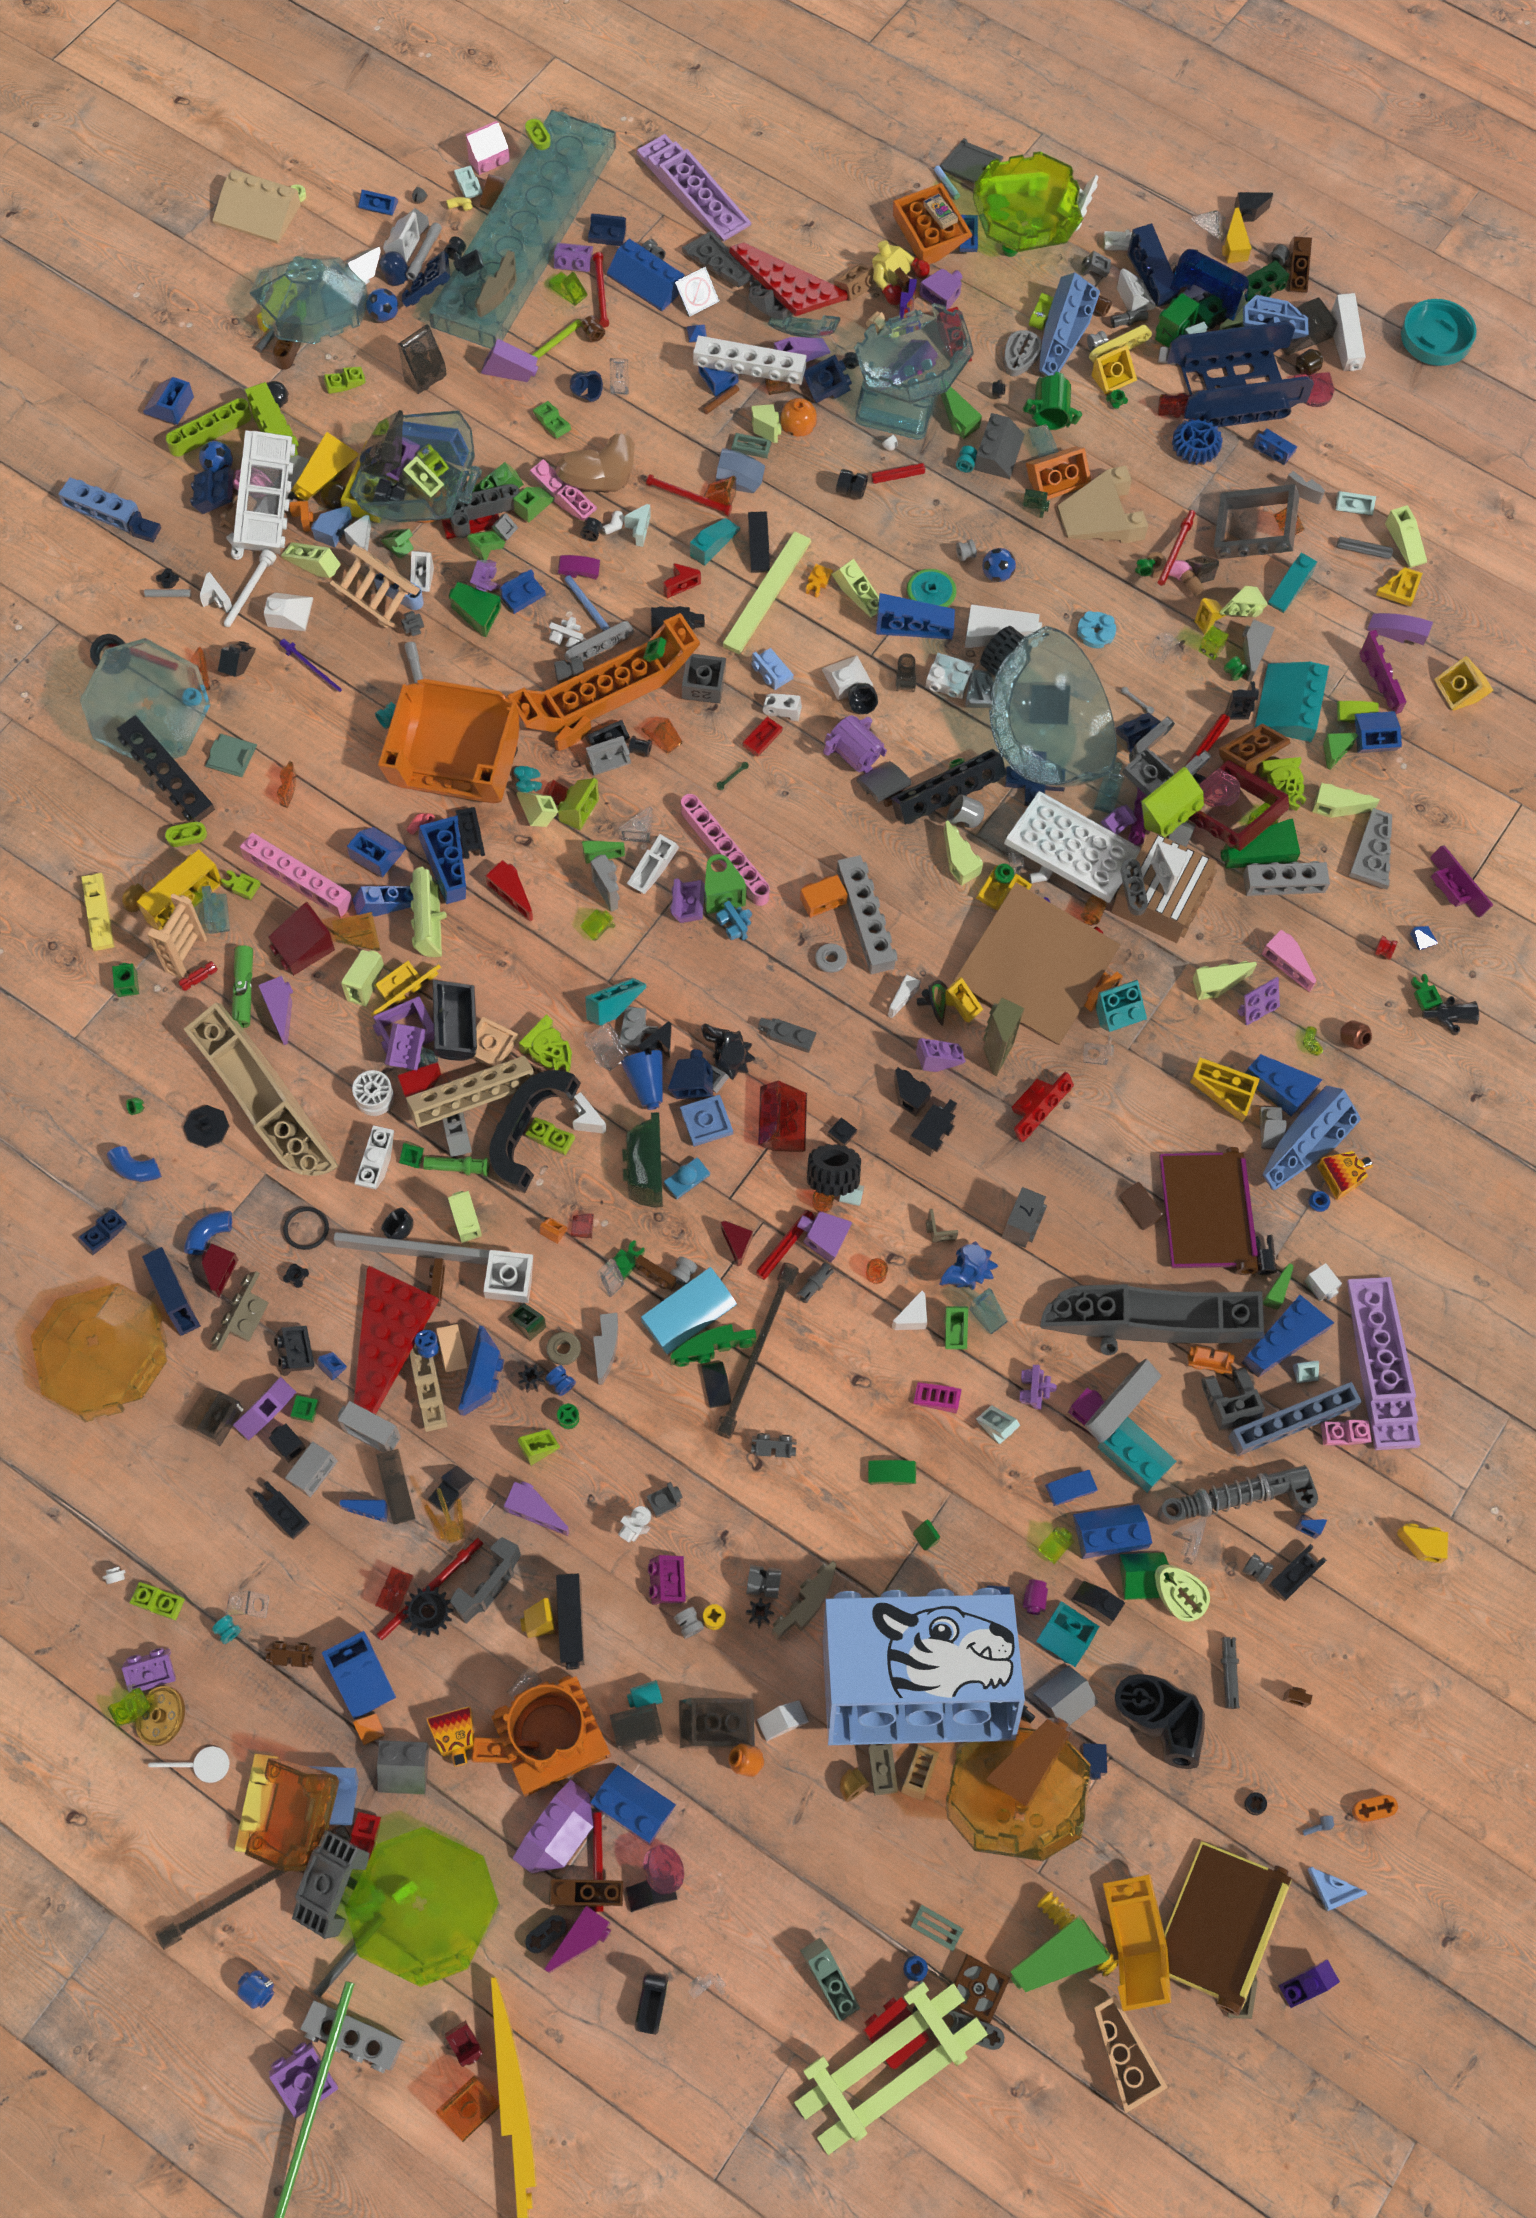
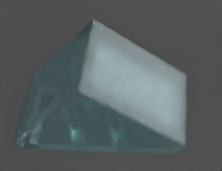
M988 1288L972 1301L969 1310L990 1334H993L1008 1322L992 1289Z

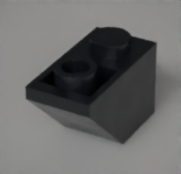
M238 641L235 644L222 648L218 671L234 677L244 674L256 648L249 646V643L244 641Z
M897 1067L894 1082L898 1104L916 1117L930 1099L932 1090L925 1082H919L913 1078L909 1071Z

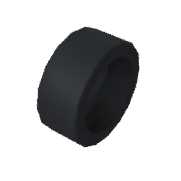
M114 634L101 635L95 639L90 648V658L100 670L109 674L124 670L131 658L130 649L127 644ZM109 644H117L121 649L119 658L111 664H104L100 660L102 649Z

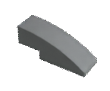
M617 1313L600 1315L602 1336L593 1337L599 1385L604 1384L614 1362L619 1333Z

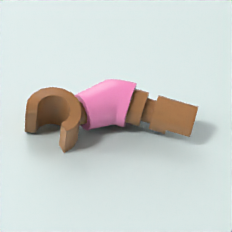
M1159 552L1150 553L1146 559H1154L1155 564L1159 566L1154 569L1153 578H1158L1166 564V558ZM1175 560L1169 576L1186 583V587L1195 597L1202 593L1205 587L1198 577H1194L1193 568L1185 561Z

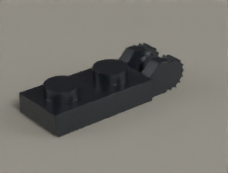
M266 1481L263 1485L273 1497L266 1501L260 1492L255 1491L253 1495L263 1505V1509L294 1540L310 1523L280 1491H277Z

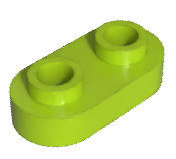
M538 119L528 120L525 124V130L533 146L538 150L549 148L551 139L543 123Z
M190 822L168 828L165 837L170 846L181 847L204 841L207 837V830L201 822Z

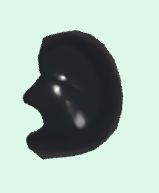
M270 381L266 383L279 408L288 403L289 393L281 382Z
M858 683L851 687L848 701L853 712L860 715L869 714L877 707L878 696L875 688L870 684Z
M397 1208L386 1217L381 1230L389 1239L403 1240L410 1235L413 1229V1217L404 1208Z

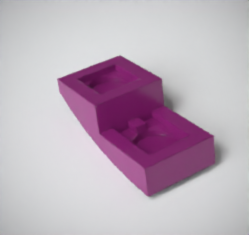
M560 555L558 573L566 576L570 575L572 578L582 575L596 580L599 576L600 560L578 555Z

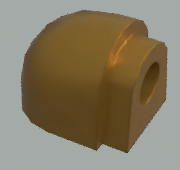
M139 883L131 884L123 893L122 904L128 912L140 910L137 901L143 893L147 892Z
M855 1767L853 1770H847L841 1777L839 1784L840 1792L844 1800L850 1802L866 1790L870 1783L861 1771Z

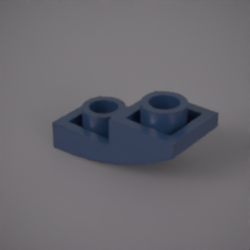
M111 1209L96 1220L95 1226L80 1235L78 1242L94 1255L115 1238L127 1225V1222L114 1209Z

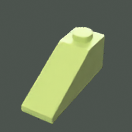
M291 542L281 555L283 559L319 577L331 578L341 565L328 547Z

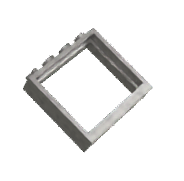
M1296 484L1221 493L1214 541V550L1218 559L1293 551L1299 505V493ZM1288 503L1283 536L1224 542L1228 510Z

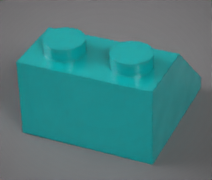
M1061 1601L1036 1642L1041 1644L1044 1649L1059 1656L1065 1663L1076 1667L1100 1626Z

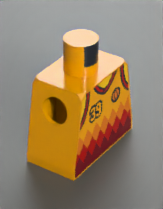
M1353 1151L1324 1157L1317 1165L1336 1201L1360 1186L1368 1177L1366 1170L1373 1167L1372 1161L1368 1156L1358 1159Z
M471 1707L427 1718L428 1725L443 1757L452 1755L454 1767L467 1764L465 1751L473 1749L474 1723Z

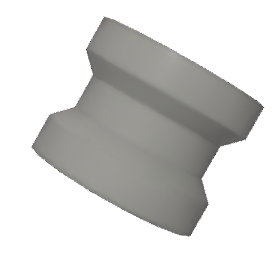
M1099 331L1096 335L1090 334L1087 336V344L1091 352L1098 346L1108 342L1104 331Z
M972 539L967 540L965 543H956L957 556L961 562L969 557L972 559L976 558V546Z

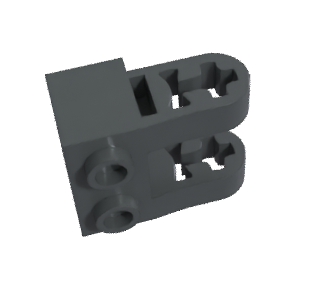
M1245 1367L1232 1371L1233 1380L1240 1396L1229 1399L1224 1397L1214 1375L1204 1377L1201 1380L1203 1391L1219 1431L1251 1423L1262 1418L1265 1407Z

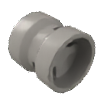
M680 1256L676 1261L677 1267L672 1269L670 1274L676 1277L677 1284L684 1286L690 1282L691 1274H694L698 1267L693 1261Z
M690 1607L674 1617L676 1624L682 1628L681 1633L684 1639L692 1637L704 1629L702 1622L696 1617L697 1612L694 1607Z

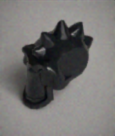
M704 1023L701 1026L703 1037L706 1041L715 1043L713 1058H715L716 1067L725 1072L730 1079H734L737 1073H748L746 1063L755 1060V1057L748 1052L752 1047V1043L744 1042L740 1031L732 1032Z

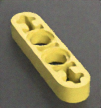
M1146 325L1137 327L1098 346L1090 353L1089 359L1094 364L1095 358L1124 345H1128L1130 350L1145 343L1151 337L1152 332Z

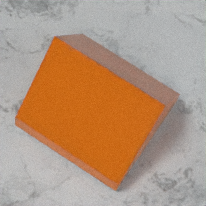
M548 1218L541 1223L540 1234L558 1244L568 1228L560 1222Z

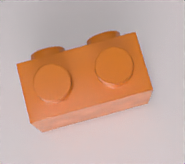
M838 875L827 876L817 883H809L800 889V900L809 918L847 904L848 894Z

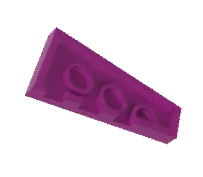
M1376 630L1368 633L1359 653L1360 659L1366 664L1370 676L1377 683L1379 692L1384 695L1388 707L1395 711L1396 714H1399L1403 711L1407 701L1398 680H1393L1392 678L1393 668L1390 663H1386L1383 655L1385 653L1383 645H1378L1376 637L1379 635Z

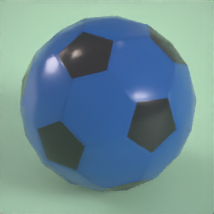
M378 288L369 294L366 301V309L374 320L388 322L398 312V300L390 290Z
M210 441L200 449L199 462L204 470L210 469L215 473L227 467L231 468L233 455L226 444L220 441Z
M1005 548L992 549L983 559L982 568L984 574L993 582H1004L1010 579L1016 569L1015 557Z

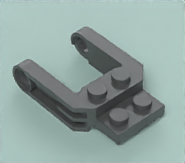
M1169 716L1136 743L1129 753L1130 764L1122 771L1146 796H1149L1175 774L1167 764L1149 750L1175 725ZM1204 750L1199 757L1193 758L1185 767L1193 776L1209 761L1211 755Z

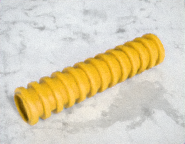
M1048 1891L1040 1899L1037 1907H1041L1043 1909L1042 1912L1044 1914L1047 1913L1049 1915L1048 1918H1052L1054 1920L1053 1924H1058V1929L1060 1930L1074 1919L1075 1914H1070V1909L1065 1908V1904L1058 1901L1059 1897H1054V1892ZM1111 1953L1110 1958L1106 1962L1096 1965L1097 1970L1103 1972V1977L1108 1976L1118 1966L1119 1961L1117 1959L1114 1960Z

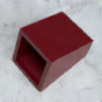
M308 902L300 906L268 936L271 943L268 946L274 956L279 955L281 958L280 964L285 971L289 970L293 976L335 950L329 930Z

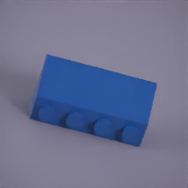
M630 238L617 249L607 271V276L660 311H663L679 296L674 282L685 277L683 273Z

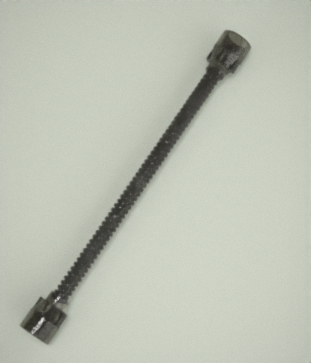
M783 1263L777 1277L779 1288H777V1293H775L767 1313L768 1315L763 1323L764 1325H762V1330H760V1335H758V1340H756V1345H754V1350L751 1353L752 1355H750L728 1412H726L725 1416H721L715 1433L723 1438L731 1439L737 1425L735 1420L737 1410L758 1357L761 1354L760 1352L763 1349L762 1347L765 1344L764 1342L767 1339L766 1337L769 1334L768 1332L771 1329L770 1327L773 1324L772 1322L775 1319L774 1317L777 1314L776 1312L779 1309L778 1307H780L786 1292L785 1290L788 1289L789 1285H793L799 1268L793 1264Z
M338 1825L330 1830V1832L339 1835L347 1841L351 1840L345 1825ZM320 1842L307 1849V1851L305 1850L299 1856L296 1855L293 1859L291 1858L285 1864L283 1863L279 1867L274 1868L271 1872L269 1871L263 1877L261 1876L249 1883V1885L247 1884L246 1887L243 1886V1888L238 1889V1892L235 1891V1893L230 1894L224 1900L221 1899L218 1903L216 1902L210 1908L208 1907L207 1910L204 1909V1911L199 1912L193 1918L191 1917L187 1921L176 1925L171 1923L157 1931L155 1934L163 1950L182 1940V1935L186 1933L187 1929L190 1930V1928L195 1927L201 1921L203 1922L204 1919L207 1920V1918L229 1907V1905H232L235 1901L237 1902L243 1896L246 1897V1895L251 1894L257 1888L259 1889L263 1885L268 1884V1882H271V1880L273 1881L274 1878L276 1879L281 1876L282 1873L285 1874V1872L290 1871L296 1865L304 1863V1860L310 1859L313 1850L318 1847Z

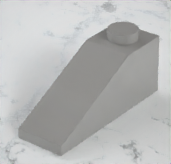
M1254 619L1251 626H1246L1242 635L1245 637L1243 650L1245 664L1248 667L1246 672L1248 682L1252 681L1275 629Z
M463 1112L444 1118L443 1123L451 1157L472 1152Z

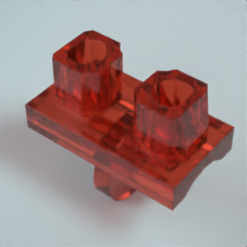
M1179 393L1177 396L1161 394L1159 397L1158 416L1174 415L1175 418H1180V415L1184 414L1188 398L1192 395H1186V393Z
M392 1567L375 1606L397 1615L414 1576Z

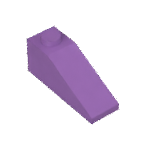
M280 976L258 986L283 1045L288 1044L292 1010L290 994L293 993L290 983H285L283 977Z
M523 1481L521 1484L514 1482L504 1505L505 1512L568 1536V1526L539 1493L533 1489L534 1486Z

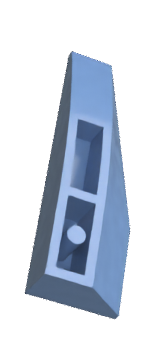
M1075 272L1060 278L1048 314L1042 340L1039 372L1045 376L1055 375V372H1060L1090 324L1100 294V290Z
M1326 1085L1289 1127L1273 1152L1263 1173L1265 1180L1272 1190H1276L1335 1149L1359 1123L1361 1118L1344 1089Z

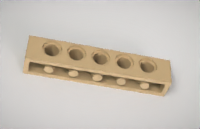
M525 1056L510 1060L406 1097L410 1115L417 1128L514 1094L526 1080L534 1076V1071Z

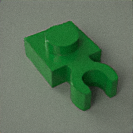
M1422 974V982H1418L1416 977L1412 978L1411 985L1418 989L1415 991L1414 996L1422 1011L1435 1008L1443 1003L1435 985H1428L1429 979L1426 974Z
M635 1240L629 1244L627 1252L621 1249L607 1264L608 1268L623 1280L636 1268L635 1258H638L639 1255L643 1256L645 1253L644 1247L637 1252L633 1250L637 1245Z

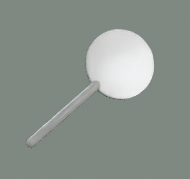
M211 1746L202 1749L196 1755L194 1762H151L148 1764V1767H193L196 1776L201 1781L214 1783L221 1780L227 1774L230 1762L224 1750Z

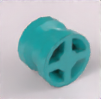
M230 1615L224 1616L212 1627V1631L220 1636V1641L223 1644L232 1641L242 1630L239 1625L233 1623V1618Z

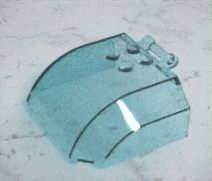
M460 411L397 415L390 419L391 424L383 430L378 428L374 431L350 491L361 509L389 521H429L450 518L453 516L458 502L465 504L471 502L472 491L477 478L481 476L482 470L477 466H472L475 458L472 428ZM395 436L405 437L419 444V450L429 443L449 467L447 471L438 477L444 483V486L432 498L418 490L404 475L397 481L381 473ZM442 464L437 465L434 468V471L439 470L442 467ZM468 476H470L464 492H462L466 479ZM380 478L391 481L392 485L397 483L406 486L407 490L404 500L373 502Z

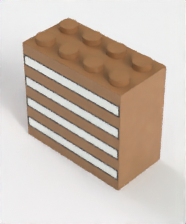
M1150 831L1136 858L1140 863L1148 900L1147 909L1144 914L1138 916L1130 913L1122 884L1111 913L1177 943L1180 937H1185L1199 906H1201L1217 873V870L1214 869L1217 861ZM1159 842H1164L1188 852L1180 876L1170 896L1166 895L1151 865L1153 854ZM1130 869V877H1132L1134 869ZM1136 883L1129 884V888L1133 891L1140 889ZM1136 897L1134 905H1137L1138 908H1141V905L1138 904V897Z

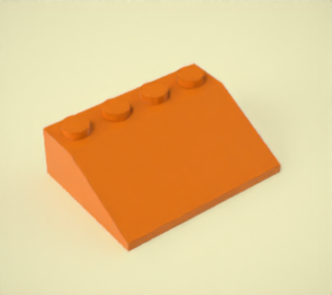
M942 183L893 201L894 219L916 257L928 262L929 265L940 261L972 237L971 231ZM937 194H940L958 217L957 223L945 229L939 226L924 207V201Z

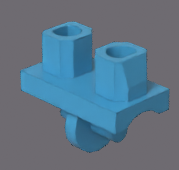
M730 901L725 902L724 909L716 913L717 921L720 925L730 921L732 926L726 928V933L730 940L740 937L743 941L748 938L746 932L748 931L747 926L751 924L749 919L752 916V912L749 909L743 911L741 907L735 910Z

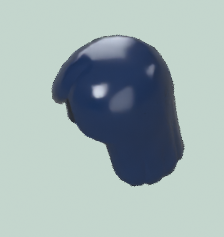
M390 251L381 256L379 266L387 283L391 286L404 284L408 279L406 272L409 269L404 257L396 251Z
M594 370L578 371L571 376L569 382L570 390L575 396L590 402L599 399L603 389L600 373ZM588 388V393L581 396V394Z

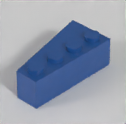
M879 593L876 623L877 635L937 639L953 638L955 609Z
M458 815L420 825L419 840L445 903L450 904L466 899V880Z

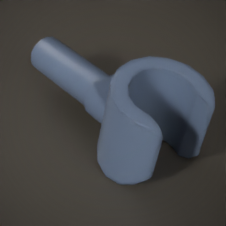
M1333 1816L1320 1817L1321 1825H1315L1302 1830L1303 1835L1306 1836L1317 1831L1331 1830L1334 1827Z

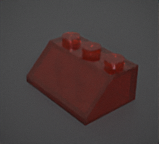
M779 1080L760 1086L758 1145L771 1151H806V1092Z

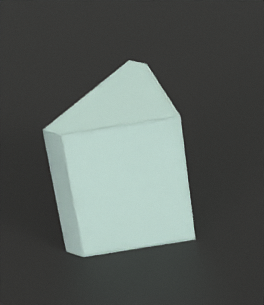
M859 1185L857 1189H854V1192L847 1193L844 1196L840 1195L839 1202L860 1206L864 1186Z
M1319 1361L1293 1365L1297 1383L1319 1381Z

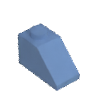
M345 506L320 514L318 519L313 522L311 528L314 539L336 547L344 534V529L348 527L352 520L350 507Z

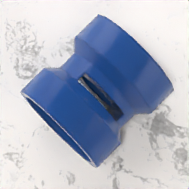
M562 1365L554 1368L545 1378L549 1385L555 1387V1392L559 1396L569 1392L576 1384V1381L571 1376L566 1375V1370Z

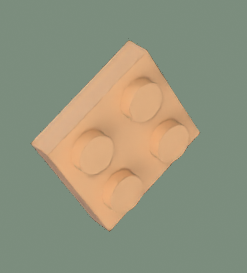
M482 1017L476 1026L477 1049L473 1059L489 1067L504 1063L518 1041L519 1034Z

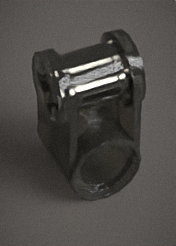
M902 654L898 659L895 691L911 690L915 692L916 661L911 654Z

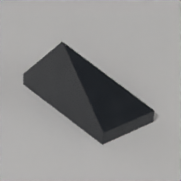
M723 1362L702 1365L709 1407L715 1408L730 1405L731 1397L728 1377Z

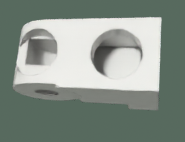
M767 694L763 712L768 716L790 717L791 721H799L802 708L801 697L797 695Z

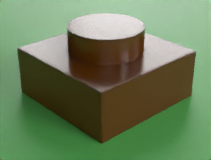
M1293 1687L1284 1693L1283 1701L1306 1708L1311 1704L1313 1695L1307 1694L1305 1689Z

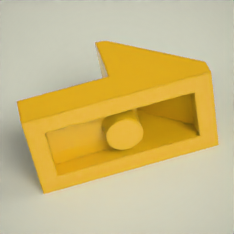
M1208 598L1201 599L1194 620L1204 635L1211 633L1216 620L1226 616L1219 613L1223 609L1216 600Z
M959 977L946 990V1005L955 1006L965 1022H970L983 1010L962 977Z

